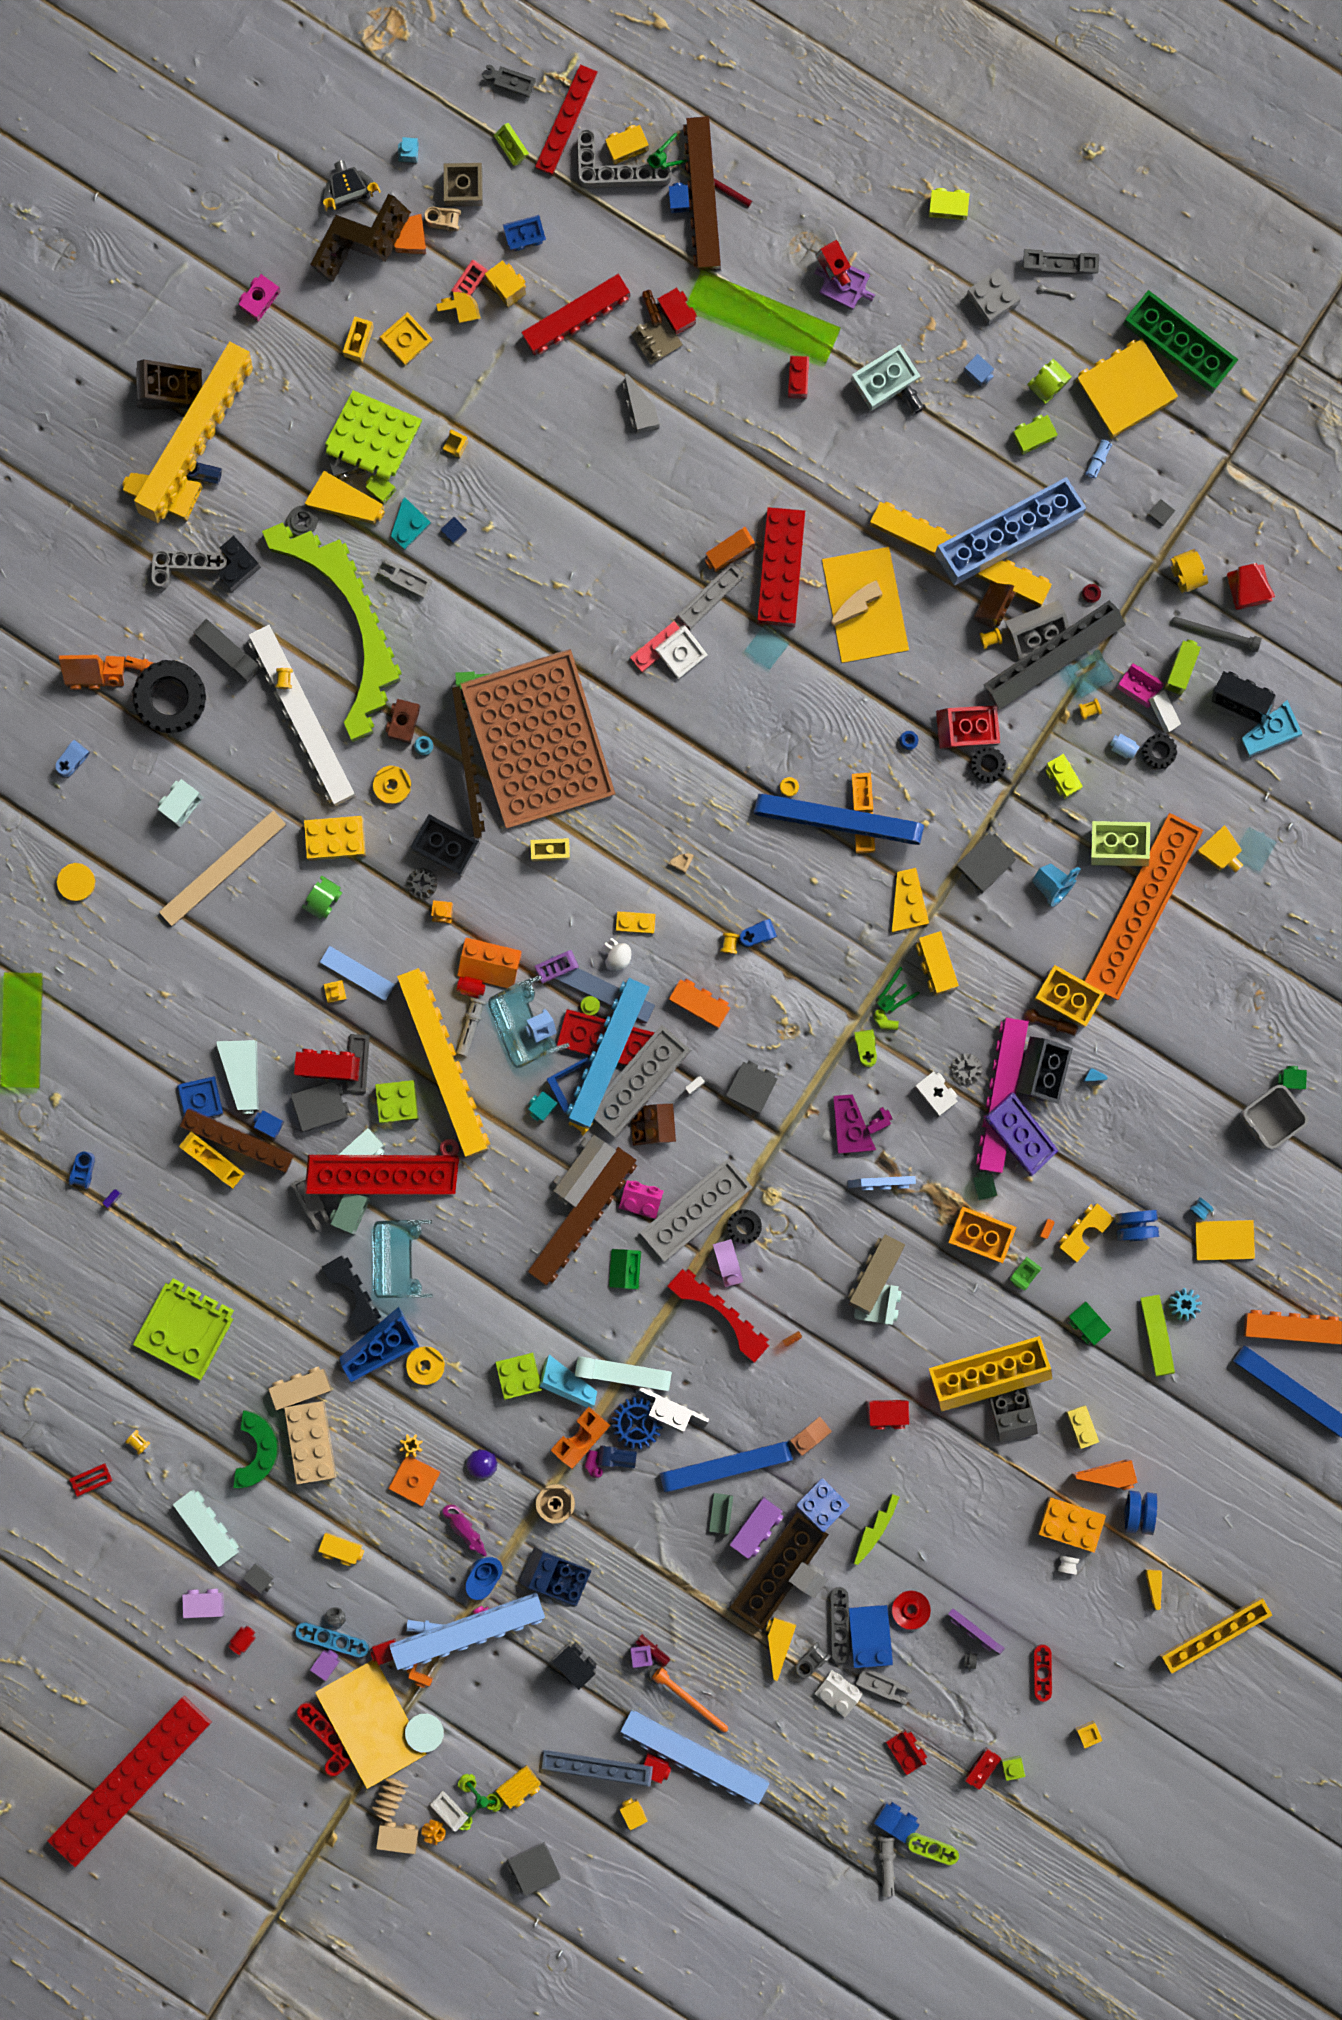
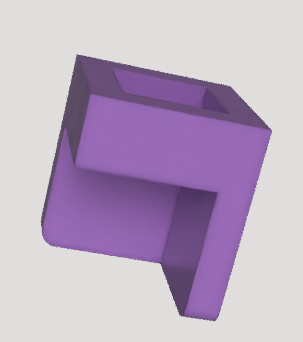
M650 1645L630 1648L633 1668L653 1665Z

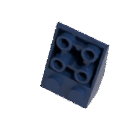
M534 1546L519 1583L535 1591L577 1606L592 1570Z

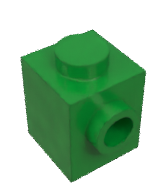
M1286 1066V1069H1282L1281 1073H1278V1085H1283L1290 1090H1305L1307 1070H1299L1298 1066Z

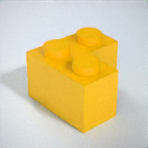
M502 260L485 273L486 280L507 308L526 295V282L520 274L516 275L509 263L506 265Z

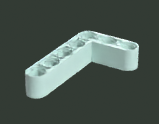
M580 1356L577 1358L575 1376L666 1391H669L672 1375L670 1371Z

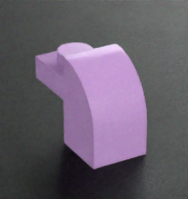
M732 1240L713 1244L724 1286L728 1287L742 1283L743 1278Z

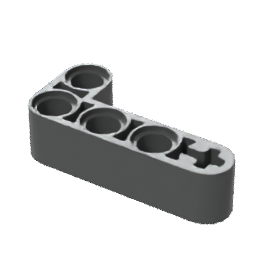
M205 619L193 632L245 681L248 682L260 669L259 665L250 656L238 648L208 619Z

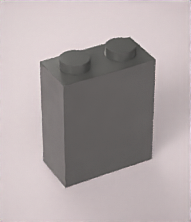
M990 832L956 864L957 869L981 893L991 886L1016 861L1014 858L1016 856L1015 853L1008 847L1005 849L1000 844L1002 840L996 834L992 835Z
M332 1081L291 1095L303 1132L348 1118L347 1114L350 1111L347 1102L343 1103L341 1095H344L341 1084L337 1085L336 1081Z

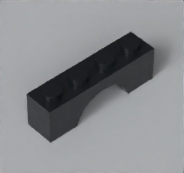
M341 1255L322 1266V1269L331 1284H345L354 1292L356 1308L350 1319L358 1333L362 1334L379 1324L381 1315L376 1307L372 1308L370 1304L372 1299L367 1290L363 1292L360 1286L363 1283L358 1274H353L351 1270L353 1265L348 1257L344 1258Z

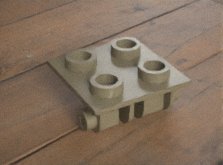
M663 313L660 314L661 324L654 326L649 321L644 325H638L636 330L631 332L651 365L683 345Z

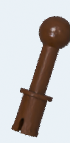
M1033 1008L1027 1009L1024 1013L1025 1021H1029L1030 1024L1039 1022L1057 1028V1033L1060 1031L1072 1036L1077 1034L1079 1026L1063 1021V1018L1057 1021L1039 1015L1038 1011Z

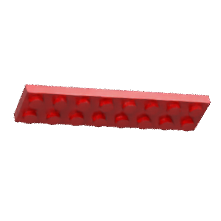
M308 1155L304 1192L306 1194H455L459 1157L457 1155Z

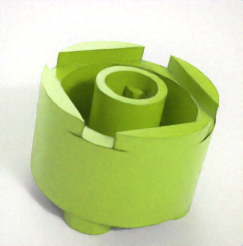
M1052 359L1039 370V374L1033 377L1027 386L1046 404L1070 381L1072 376L1057 361Z

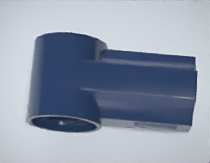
M197 462V471L194 474L188 473L186 476L191 480H200L219 485L222 468Z
M600 1445L598 1465L635 1468L637 1452Z

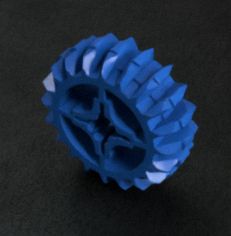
M636 1397L632 1398V1404L626 1399V1407L621 1403L619 1404V1407L622 1409L621 1412L616 1409L614 1410V1413L619 1416L618 1418L612 1417V1420L617 1421V1424L611 1425V1428H618V1431H615L613 1434L615 1436L620 1433L621 1437L618 1438V1442L624 1438L626 1440L624 1443L625 1447L628 1445V1442L632 1443L631 1449H634L635 1443L638 1444L639 1449H642L641 1443L644 1442L645 1446L649 1447L648 1440L650 1439L655 1443L656 1440L653 1438V1435L660 1437L661 1434L656 1432V1429L662 1430L663 1426L657 1425V1421L653 1420L654 1425L651 1433L644 1426V1421L648 1418L651 1410L649 1407L650 1400L645 1405L643 1404L644 1398L642 1397L640 1398V1403H636ZM641 1407L646 1409V1411L641 1416H635L628 1409ZM623 1414L630 1420V1426L624 1432L621 1427ZM630 1415L636 1420L641 1419L643 1416H645V1418L642 1419L643 1423H641L643 1424L642 1428L645 1431H643L639 1427H635L632 1430H629L633 1424V1419L630 1417ZM638 1430L646 1437L643 1439H632L628 1435Z

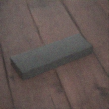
M350 1034L349 1052L354 1053L355 1057L360 1058L358 1081H347V1092L366 1093L370 1035Z

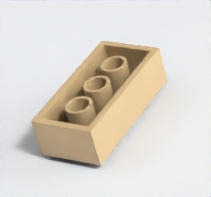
M325 1401L285 1407L296 1484L336 1478Z

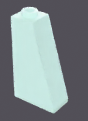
M217 1041L218 1051L237 1110L242 1111V1114H254V1110H259L257 1041Z

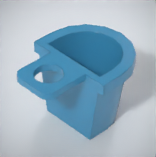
M1050 863L1039 868L1032 882L1048 899V905L1054 907L1073 888L1076 883L1075 878L1081 868L1077 867L1066 875Z

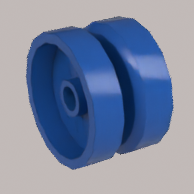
M1157 1210L1114 1214L1115 1224L1128 1225V1228L1116 1231L1117 1241L1130 1240V1242L1160 1237L1159 1227L1146 1226V1223L1158 1220Z
M1129 1490L1124 1510L1125 1532L1136 1534L1140 1524L1142 1534L1153 1535L1157 1517V1493L1146 1492L1141 1504L1140 1492Z

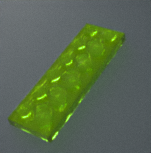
M4 972L1 1058L2 1088H40L43 973Z

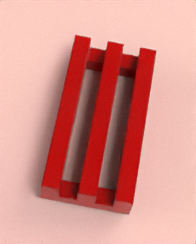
M106 1463L69 1479L76 1492V1496H80L113 1481ZM104 1469L103 1473L91 1477L78 1484L76 1483V1480L85 1477L91 1473H94L98 1470ZM107 1476L106 1480L79 1491V1487Z

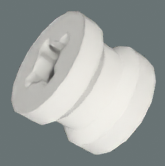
M1060 1555L1061 1565L1058 1567V1571L1077 1574L1076 1564L1079 1563V1559Z

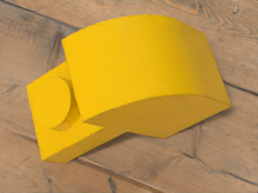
M453 292L454 300H452V297L441 299V303L436 304L438 311L456 308L459 323L481 319L476 300L467 293Z

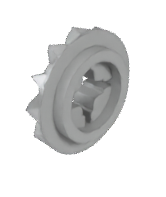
M972 1054L958 1056L952 1064L953 1077L962 1084L976 1082L982 1074L980 1060ZM965 1061L968 1063V1066H975V1068L970 1070V1077H968L965 1071H959L964 1068Z

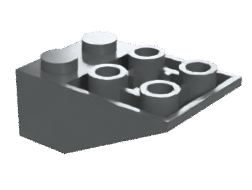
M1027 1387L989 1398L1000 1443L1038 1434L1037 1422Z

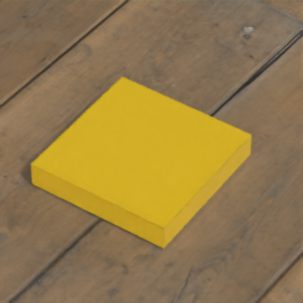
M408 312L379 337L405 366L433 342V339Z

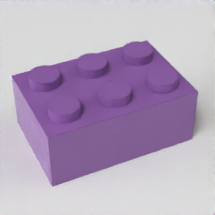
M763 1496L729 1543L730 1546L748 1559L751 1556L755 1557L761 1549L758 1545L762 1540L766 1542L772 1531L770 1529L773 1524L777 1526L782 1520V1509Z

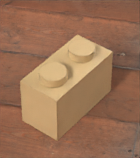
M385 1821L384 1824L381 1823L379 1826L376 1849L415 1854L419 1828H415L414 1824L404 1823V1826H397L396 1822Z

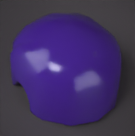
M479 1449L473 1451L467 1458V1470L478 1479L492 1477L497 1471L498 1462L496 1457L487 1450Z

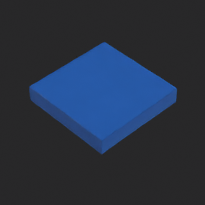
M215 1076L177 1085L184 1116L188 1108L209 1117L224 1114Z

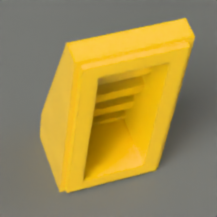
M1145 1569L1153 1607L1155 1610H1160L1162 1571Z

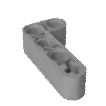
M161 550L155 552L152 558V582L158 589H166L171 583V571L220 573L229 563L222 553ZM160 557H167L165 564H158ZM184 557L186 558L185 564L177 565L178 558ZM204 558L205 563L202 566H196L197 559ZM219 559L223 562L220 564V567L216 565ZM164 575L166 576L165 582L157 583L158 576Z

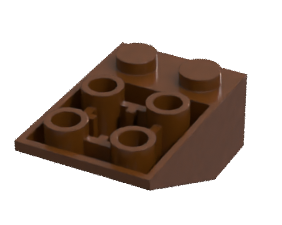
M991 582L973 620L991 629H994L995 625L1000 626L1014 598V585Z

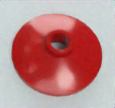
M909 1590L902 1592L896 1597L892 1605L894 1620L898 1625L909 1630L918 1629L925 1625L931 1614L928 1599L918 1591ZM909 1606H913L915 1608V1611L913 1613H909L907 1611V1608Z

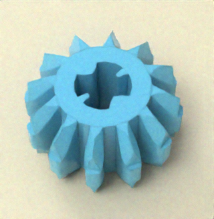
M1182 1288V1295L1179 1291H1175V1295L1178 1298L1170 1297V1300L1175 1302V1304H1169V1308L1175 1307L1171 1314L1175 1315L1179 1312L1178 1320L1182 1318L1183 1314L1185 1321L1189 1320V1315L1195 1319L1196 1315L1193 1311L1201 1312L1200 1309L1196 1308V1305H1202V1302H1195L1200 1296L1197 1294L1192 1297L1194 1292L1192 1289L1187 1294L1186 1288ZM1182 1300L1189 1301L1188 1309L1181 1308Z

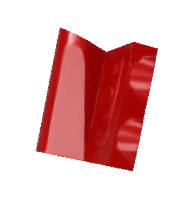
M1253 563L1238 567L1237 570L1227 573L1228 584L1236 610L1259 606L1273 601L1272 598L1275 597V594L1268 583L1264 564L1258 565Z

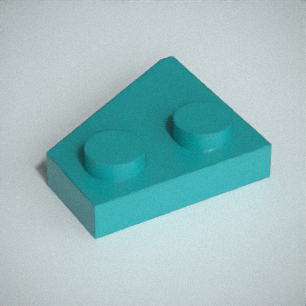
M405 497L402 500L391 534V538L404 550L431 524Z

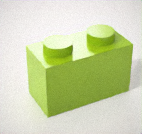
M1039 415L1032 419V423L1027 425L1022 423L1015 427L1012 435L1022 455L1057 439L1058 434L1048 415L1044 417Z

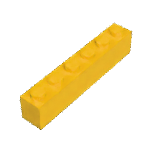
M1258 1597L1160 1654V1657L1168 1671L1172 1674L1271 1617L1272 1613L1264 1599Z

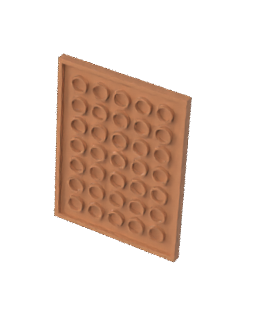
M571 649L460 683L506 828L615 795Z

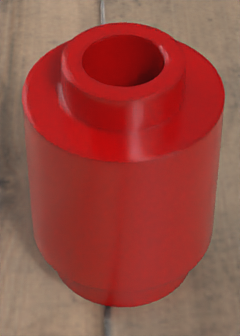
M460 976L457 985V991L461 992L462 995L479 999L480 995H484L486 989L483 980L469 976Z
M247 1625L245 1628L241 1626L230 1639L231 1643L228 1647L238 1655H241L242 1652L245 1653L256 1639L254 1636L256 1632Z

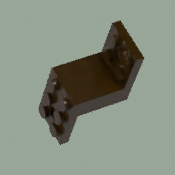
M388 194L372 227L335 215L310 265L326 280L334 282L350 249L386 262L411 212L395 196Z

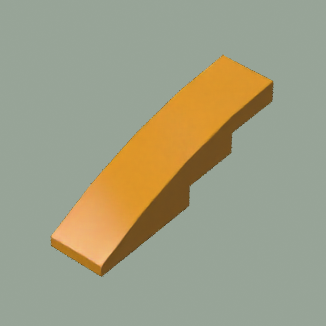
M871 773L852 774L853 810L873 814ZM855 834L856 853H875L874 837Z

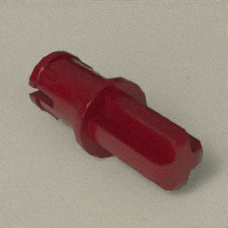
M643 1634L634 1643L639 1647L650 1645L652 1658L662 1667L669 1663L670 1657Z

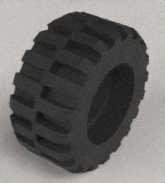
M175 660L155 662L145 668L135 681L136 683L132 691L135 711L144 724L156 731L163 733L182 732L192 727L200 719L202 712H204L206 702L205 686L200 676L184 663ZM164 679H175L181 682L187 691L185 707L173 715L160 713L152 703V690L158 682Z

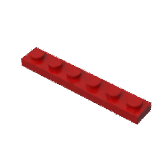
M580 64L535 166L536 169L552 176L554 175L598 71Z

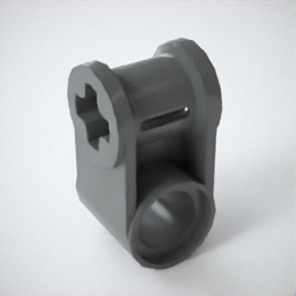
M816 1642L796 1663L795 1670L799 1676L803 1678L811 1676L831 1657L830 1654H826L819 1646V1642ZM802 1663H807L810 1667L806 1674H802L799 1671V1666Z

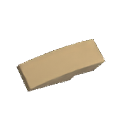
M877 580L861 588L842 605L832 619V626L868 612L867 603L882 597V591Z

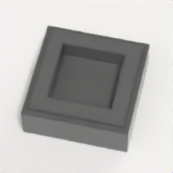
M1160 499L1148 515L1164 526L1175 510Z

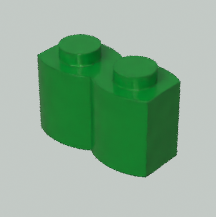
M1086 1301L1068 1316L1070 1319L1068 1323L1075 1331L1079 1329L1083 1333L1081 1338L1088 1345L1090 1343L1096 1345L1111 1331L1109 1326Z

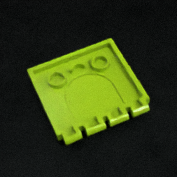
M352 390L325 443V448H327L325 454L337 459L342 454V461L356 466L357 462H360L359 468L370 473H374L375 469H377L376 475L389 480L391 476L395 477L422 424V419Z
M172 1278L169 1284L165 1283L133 1345L202 1380L234 1320L231 1317L234 1310L223 1304L217 1310L216 1307L219 1302L206 1295L200 1301L199 1298L202 1293L189 1286L185 1292H182L185 1284Z

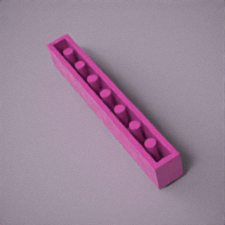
M1006 1017L1004 1022H1000L999 1033H1002L1001 1040H997L996 1051L999 1054L998 1059H994L992 1070L995 1071V1077L990 1079L989 1084L992 1094L991 1097H987L986 1108H989L988 1113L1010 1092L1016 1095L1029 1021ZM984 1118L982 1127H986L985 1134L980 1136L979 1146H982L981 1154H977L976 1165H979L978 1170L1002 1173L1007 1146Z

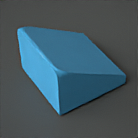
M1091 1068L1088 1070L1083 1082L1105 1081L1108 1077Z

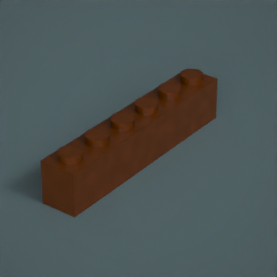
M190 1108L187 1109L180 1125L182 1128L285 1173L288 1172L295 1154Z

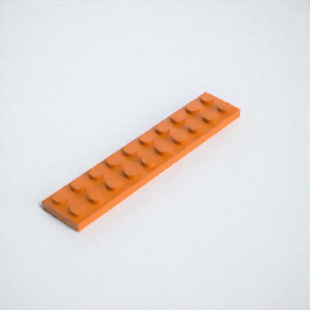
M1171 813L1168 814L1150 850L1149 866L1141 867L1085 979L1086 983L1104 992L1105 995L1117 1001L1119 1000L1203 829Z

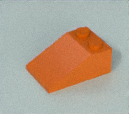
M59 655L64 684L70 687L71 690H81V687L98 690L100 686H105L103 676L105 663L98 655Z
M1130 1459L1072 1473V1476L1076 1479L1118 1487L1123 1490L1134 1488L1133 1484L1138 1483L1133 1463Z

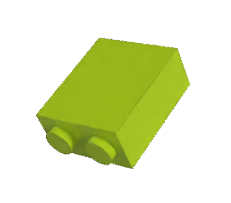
M1187 639V641L1183 640L1179 645L1163 689L1179 695L1184 693L1201 649L1200 646H1197V642Z

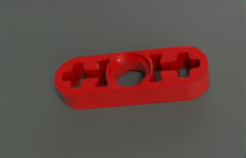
M1039 1644L1033 1652L1034 1695L1039 1701L1045 1702L1052 1696V1652L1047 1645ZM1041 1648L1048 1652V1655H1044V1662L1048 1661V1665H1037V1661L1041 1662V1656L1037 1655ZM1039 1668H1047L1048 1676L1046 1678L1038 1677L1037 1671ZM1037 1681H1049V1684H1044L1045 1690L1048 1691L1044 1698L1038 1694V1691H1041V1684L1037 1685Z

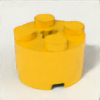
M1195 549L1170 559L1172 564L1170 568L1173 576H1177L1179 579L1178 587L1181 593H1187L1208 584L1207 575L1203 576L1204 564Z

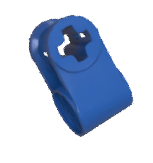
M771 919L743 930L739 937L741 945L751 947L776 938L777 934ZM745 933H748L749 936H753L751 942H749L748 940L744 941L743 938L746 936Z
M83 1151L76 1155L69 1178V1185L76 1184L84 1186L85 1189L89 1188L95 1163V1157L91 1152ZM83 1155H87L90 1159L89 1164L86 1166L81 1163Z

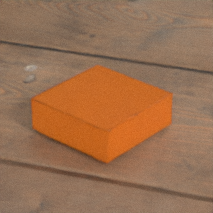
M1046 1219L1039 1237L1048 1239L1055 1223L1053 1220Z

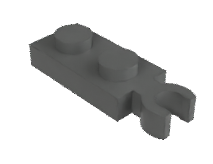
M486 65V69L490 70L492 74H483L484 80H495L494 86L530 98L536 78L502 66L497 71L492 65Z

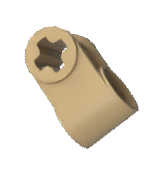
M429 207L425 211V223L430 228L459 231L458 221L461 210ZM436 214L438 219L431 221L428 219V216Z

